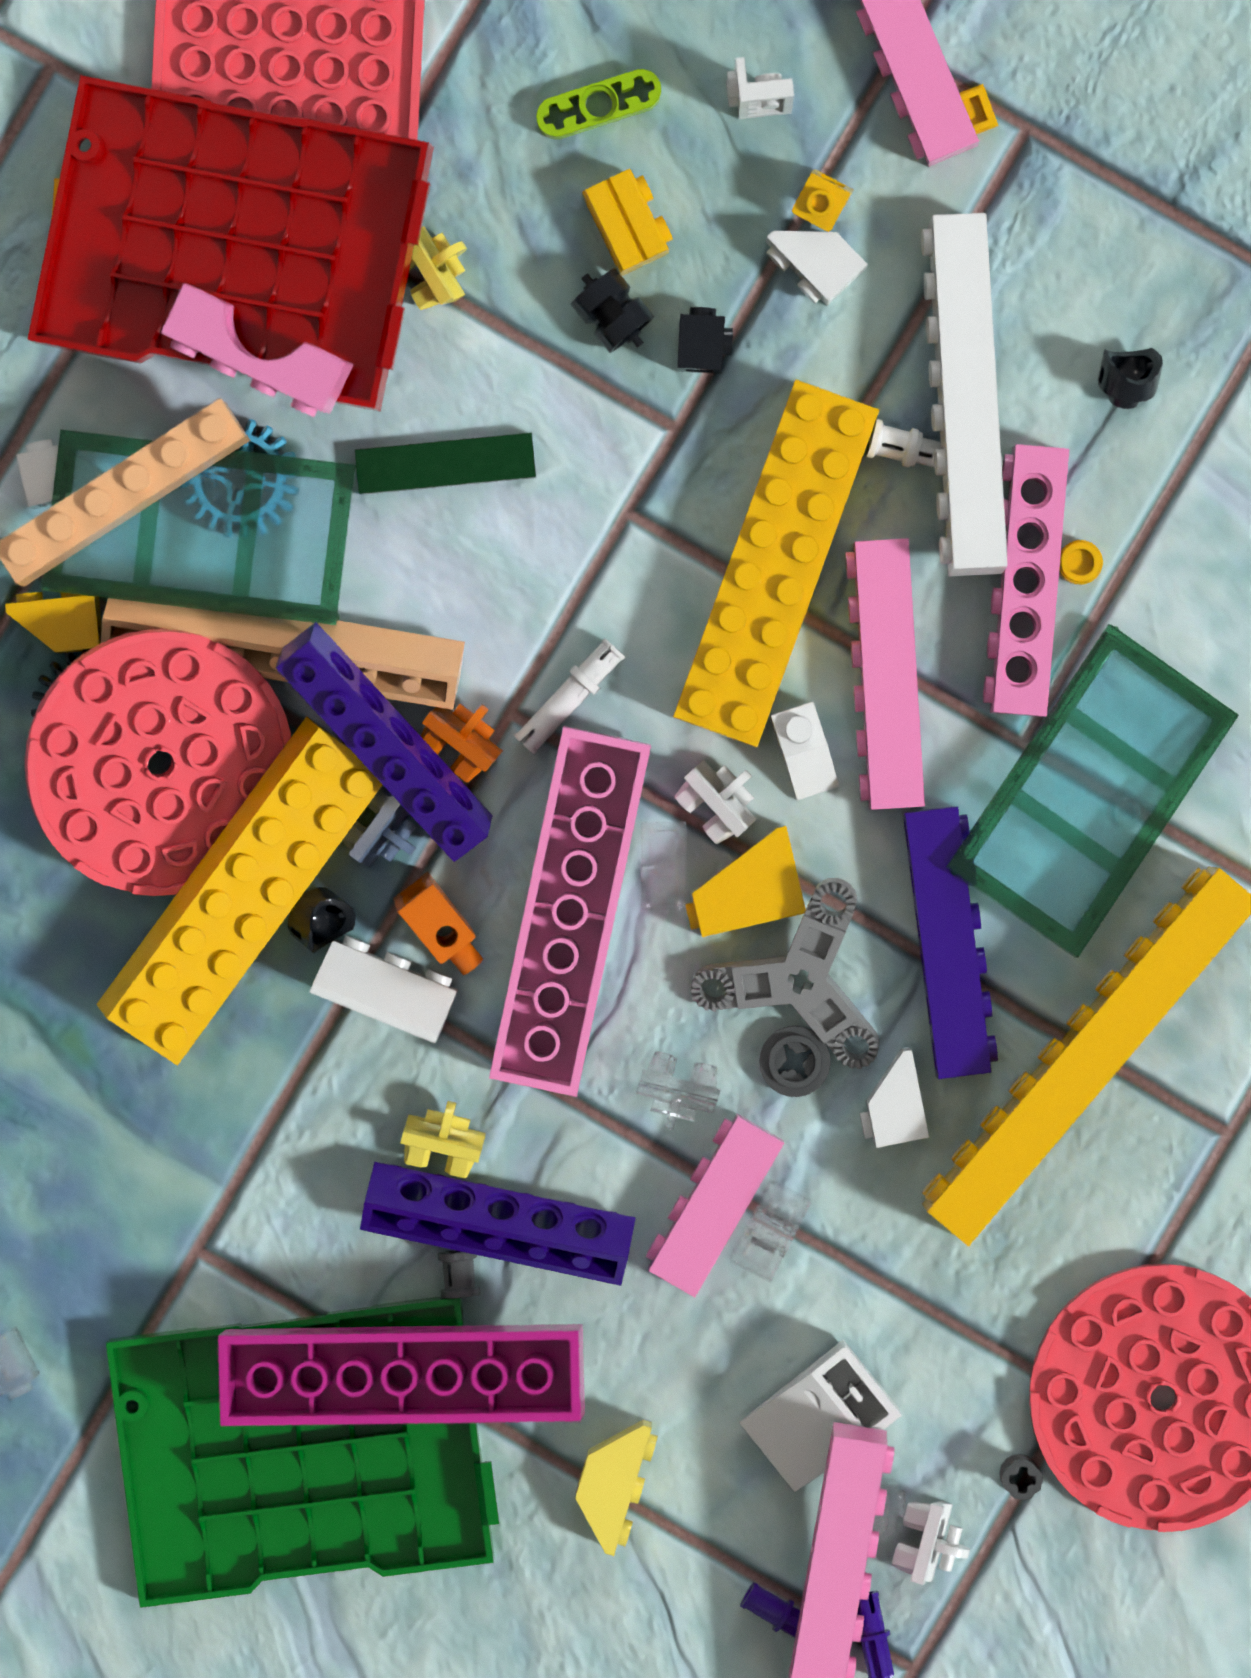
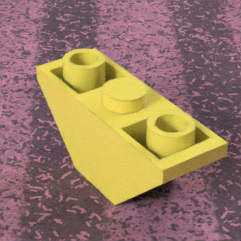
M641 1420L588 1449L576 1489L575 1499L605 1554L611 1556L615 1555L617 1545L625 1547L633 1521L625 1519L630 1502L639 1503L645 1478L638 1476L642 1460L651 1461L658 1436L650 1434L652 1422L647 1420Z

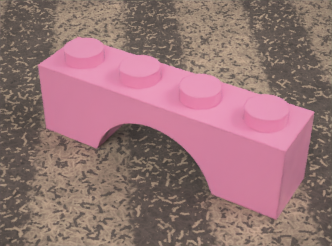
M183 284L161 331L162 334L173 339L170 344L171 348L195 358L197 351L213 358L210 367L233 378L237 371L253 378L250 384L251 387L272 397H275L277 391H280L293 398L290 406L312 417H315L318 410L324 413H331L353 364L308 343H304L295 352L281 359H259L248 352L237 337L233 322V305L194 286Z

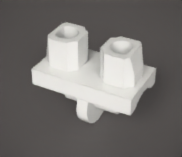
M702 760L684 777L686 782L675 795V799L690 813L704 801L715 812V815L703 825L705 833L715 844H719L733 834L736 837L740 836L756 820V817L746 807L754 799L743 786L752 777L747 770L736 778L725 765L715 773L707 762Z
M941 1500L931 1504L921 1502L908 1503L903 1526L922 1531L921 1543L918 1547L905 1542H899L895 1549L892 1566L911 1574V1582L924 1585L925 1581L932 1582L940 1553H942L939 1569L948 1572L952 1571L955 1557L968 1558L970 1548L959 1544L962 1528L950 1525L947 1538L944 1540L953 1504Z

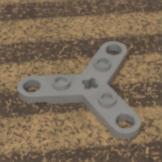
M828 878L821 881L813 891L786 956L705 965L694 975L691 984L693 1000L697 1002L699 1007L702 1006L707 1011L709 1009L715 1012L716 1010L731 1008L746 1009L792 1004L821 1041L827 1044L837 1056L838 1061L840 1060L844 1066L847 1065L851 1069L854 1067L862 1069L864 1066H869L875 1060L878 1053V1034L828 974L856 908L857 895L854 888L847 881L840 878ZM831 891L833 893L838 892V894L843 895V898H846L847 905L840 911H830L822 904V896ZM800 970H805L809 972L808 980L813 983L805 982L802 988L794 985L795 978L790 973L798 975ZM714 977L717 980L721 979V982H724L726 992L719 997L707 995L701 985L704 980H708V978L713 979ZM851 1035L852 1037H855V1035L857 1037L863 1036L862 1038L866 1039L867 1044L869 1043V1049L862 1054H853L846 1049L844 1042Z

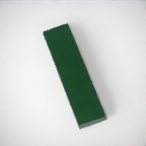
M532 433L355 450L359 495L536 478Z

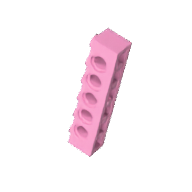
M1016 444L1012 447V455L1004 454L1002 481H1009L1008 499H1004L1008 567L1001 575V587H993L991 597V614H998L997 632H989L987 643V658L994 659L993 677L985 676L983 703H991L990 713L1047 717L1069 461L1068 448ZM1035 480L1043 486L1044 498L1041 503L1029 504L1022 498L1021 486L1025 481ZM1030 524L1039 530L1041 539L1036 548L1027 549L1020 545L1017 539V532L1020 526ZM1029 569L1035 574L1037 585L1033 592L1025 594L1015 588L1013 577L1017 570ZM1016 613L1028 615L1033 622V630L1027 638L1016 637L1010 630V620ZM1013 657L1024 659L1029 666V675L1021 683L1013 682L1006 674V665Z

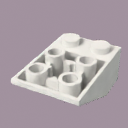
M843 1339L739 1423L793 1491L796 1492L825 1472L833 1422L884 1430L902 1415L896 1404Z

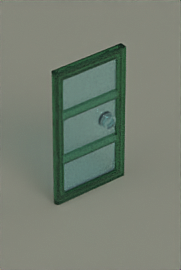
M60 429L51 507L154 440ZM235 450L43 574L41 579L42 590L337 625V621L340 619L338 611L356 465Z
M1108 624L946 868L952 875H957L1074 958H1078L1239 715L1121 632L1117 626Z

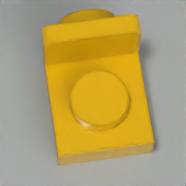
M814 169L798 196L792 212L829 232L834 227L854 189Z

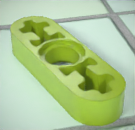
M637 69L547 98L540 104L537 110L538 128L546 137L559 140L650 111L660 100L661 83L653 72L646 69ZM642 79L644 85L652 84L654 90L648 92V101L641 102L638 96L626 98L624 103L628 108L619 110V99L617 93L612 88L613 86L621 85V92L623 94L634 89V81ZM602 92L610 97L612 108L608 114L596 117L588 112L586 101L591 94ZM579 99V110L586 122L576 124L577 119L576 115L563 120L564 128L556 130L553 123L545 124L544 119L550 116V108L557 107L560 113L574 110L570 100Z

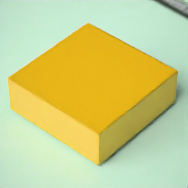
M983 84L959 93L976 134L999 126Z

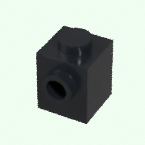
M690 307L689 314H680L677 372L722 373L723 354L732 355L733 328H724L725 316H716L715 308Z

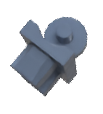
M381 787L367 806L377 813L368 828L359 821H356L342 840L351 850L348 855L371 868L379 855L391 862L400 848L410 855L416 850V847L408 842L407 839L417 826L406 819L409 816L406 809L386 788Z

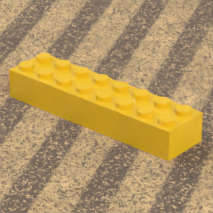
M795 379L673 718L752 747H758L880 411L879 409Z
M306 716L96 1004L108 1020L175 1065H179L383 784L345 743Z

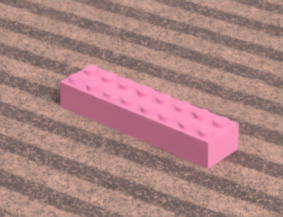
M563 726L489 1079L577 1097L651 744Z

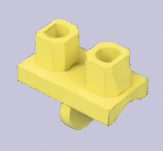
M422 226L418 246L414 245L409 269L410 271L417 266L425 279L410 290L411 296L420 310L439 304L455 302L466 295L455 277L465 272L458 256L463 254L467 247L463 241L450 246L443 232L431 238L425 226Z
M452 1101L447 1102L445 1113L427 1109L425 1118L408 1114L400 1144L405 1145L404 1163L419 1168L427 1167L432 1151L448 1155L445 1172L452 1176L467 1178L474 1162H479L486 1133L468 1129L471 1119L455 1116L456 1102Z

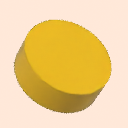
M1076 540L1062 548L1059 573L1064 580L1074 585H1084L1098 577L1102 570L1103 558L1100 550L1093 543L1085 540Z

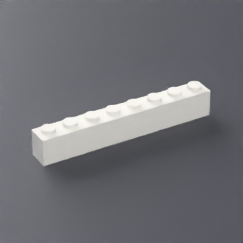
M986 213L932 215L928 229H922L921 250L923 256L930 257V273H924L923 284L925 300H932L933 316L926 319V336L928 344L935 343L936 360L929 361L930 387H937L938 404L932 405L931 421L933 432L940 431L941 449L934 450L935 475L943 476V493H937L938 520H945L946 537H940L939 540L940 563L948 564V576L1002 574L1008 567L987 218Z

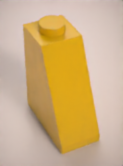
M786 826L777 827L691 893L693 902L685 904L691 930L700 928L701 936L706 937L805 913L806 908Z

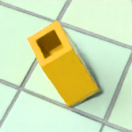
M87 587L60 590L61 598L43 600V592L17 594V603L5 604L6 613L55 653L82 652V650L92 649L96 645L101 644L102 619L99 596L95 594L88 595Z

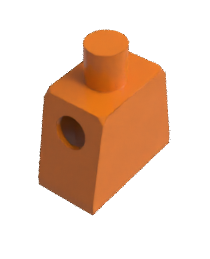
M428 871L393 898L397 912L440 964L450 959L460 973L466 975L483 961V957L471 943L476 937L472 927ZM450 926L452 928L451 933L447 936H439L437 934L441 927Z

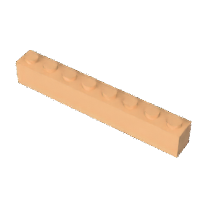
M112 583L102 617L101 643L120 635L147 629H174L204 636L213 642L217 641L222 645L228 646L244 657L259 671L263 678L288 682L275 668L282 648L313 623L317 622L386 699L453 710L465 645L463 641Z

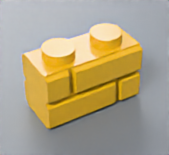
M627 169L582 191V197L621 276L669 254V248L666 243L673 240L663 216L661 215L654 219L647 202L654 200L643 175L635 178L631 169Z

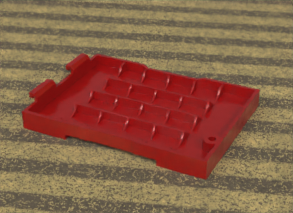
M80 75L27 340L36 344L139 364L157 355L210 366L213 358L197 351L195 358L185 355L171 348L170 344L173 339L161 333L183 284H188L234 306L233 322L237 337L244 348L259 359H281L295 352L304 343H308L353 364L336 403L381 412L389 370L394 368L405 313V307H402L413 249L414 245L418 246L429 195L431 183L427 182L434 147L425 141L301 117L295 119L216 104L207 99ZM88 139L91 143L90 149L88 151H81L80 146L82 142Z

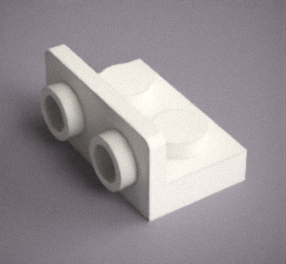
M744 57L735 58L734 71H727L726 87L729 107H737L738 119L792 114L794 100L792 78L782 79V74L768 73L756 76L755 82L747 83Z

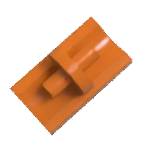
M461 703L454 712L450 709L435 707L423 720L422 724L425 725V728L420 736L437 755L447 743L461 753L450 768L455 775L468 783L481 771L486 772L503 752V750L489 740L495 730L482 720L489 709L482 704L475 713H472Z

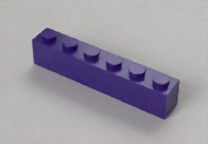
M958 806L902 813L936 1078L946 1079L992 1073L991 1062L998 1061V1051L995 1035L987 1036L985 1018L993 1017L990 992L981 991L979 974L987 973L984 947L976 948L974 930L981 929L979 904L970 903L968 886L976 885L973 859H965L963 841H970L967 814L959 815Z

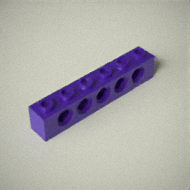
M317 622L313 623L282 648L275 668L453 862L457 861L488 837L493 815Z
M374 1162L364 1201L360 1230L622 1286L636 1218L621 1215L617 1212L584 1207L571 1202H561L533 1196L529 1193H519L491 1187L482 1183L477 1184L449 1178L440 1174L407 1169L398 1165Z

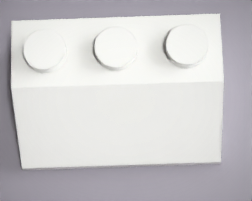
M345 935L343 942L336 939L333 940L312 984L310 993L432 1043L438 1040L458 992V989L450 986L453 978L431 969L427 970L425 976L409 969L411 961L389 952L386 953L384 959L368 953L370 947L368 943Z

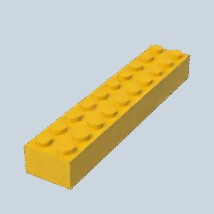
M1211 866L1202 870L1197 868L1188 877L1181 887L1186 891L1184 896L1177 904L1168 902L1152 921L1157 927L1148 938L1139 936L1124 954L1128 961L1119 972L1110 970L1095 988L1099 996L1090 1006L1081 1004L1066 1022L1071 1029L1061 1040H1057L1054 1037L1048 1042L1037 1056L1042 1061L1031 1075L1026 1071L1020 1075L1008 1091L1013 1095L1003 1109L996 1105L980 1123V1126L984 1129L974 1143L967 1139L951 1157L955 1165L947 1175L943 1177L938 1173L922 1192L926 1198L922 1203L923 1207L968 1247L1251 915V894L1221 868Z

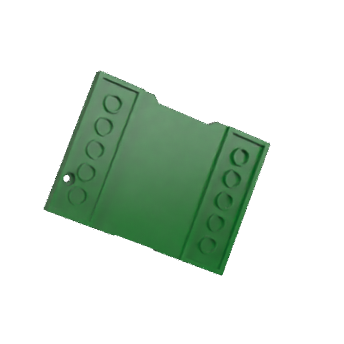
M440 1296L332 1311L326 1315L247 1325L238 1323L206 1328H190L109 1339L106 1342L140 1608L251 1594L262 1581L370 1568L382 1577L494 1563L495 1556L491 1525L499 1524L492 1461L482 1462L478 1423L220 1426L218 1335L226 1329L465 1326L462 1299L441 1298ZM130 1400L136 1401L139 1406L138 1411H128L126 1408L127 1402Z

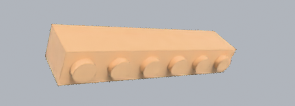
M219 398L1 539L0 560L15 583L25 587L251 440L228 404Z

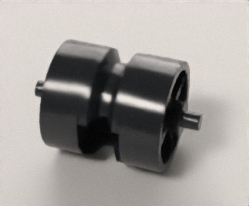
M616 268L611 269L600 278L592 279L588 273L585 274L581 279L586 286L583 288L584 291L570 304L586 324L594 323L597 326L594 335L609 353L614 352L626 342L628 344L633 342L637 348L644 343L639 337L642 333L641 330L655 316L639 297L631 298L629 296L631 287Z

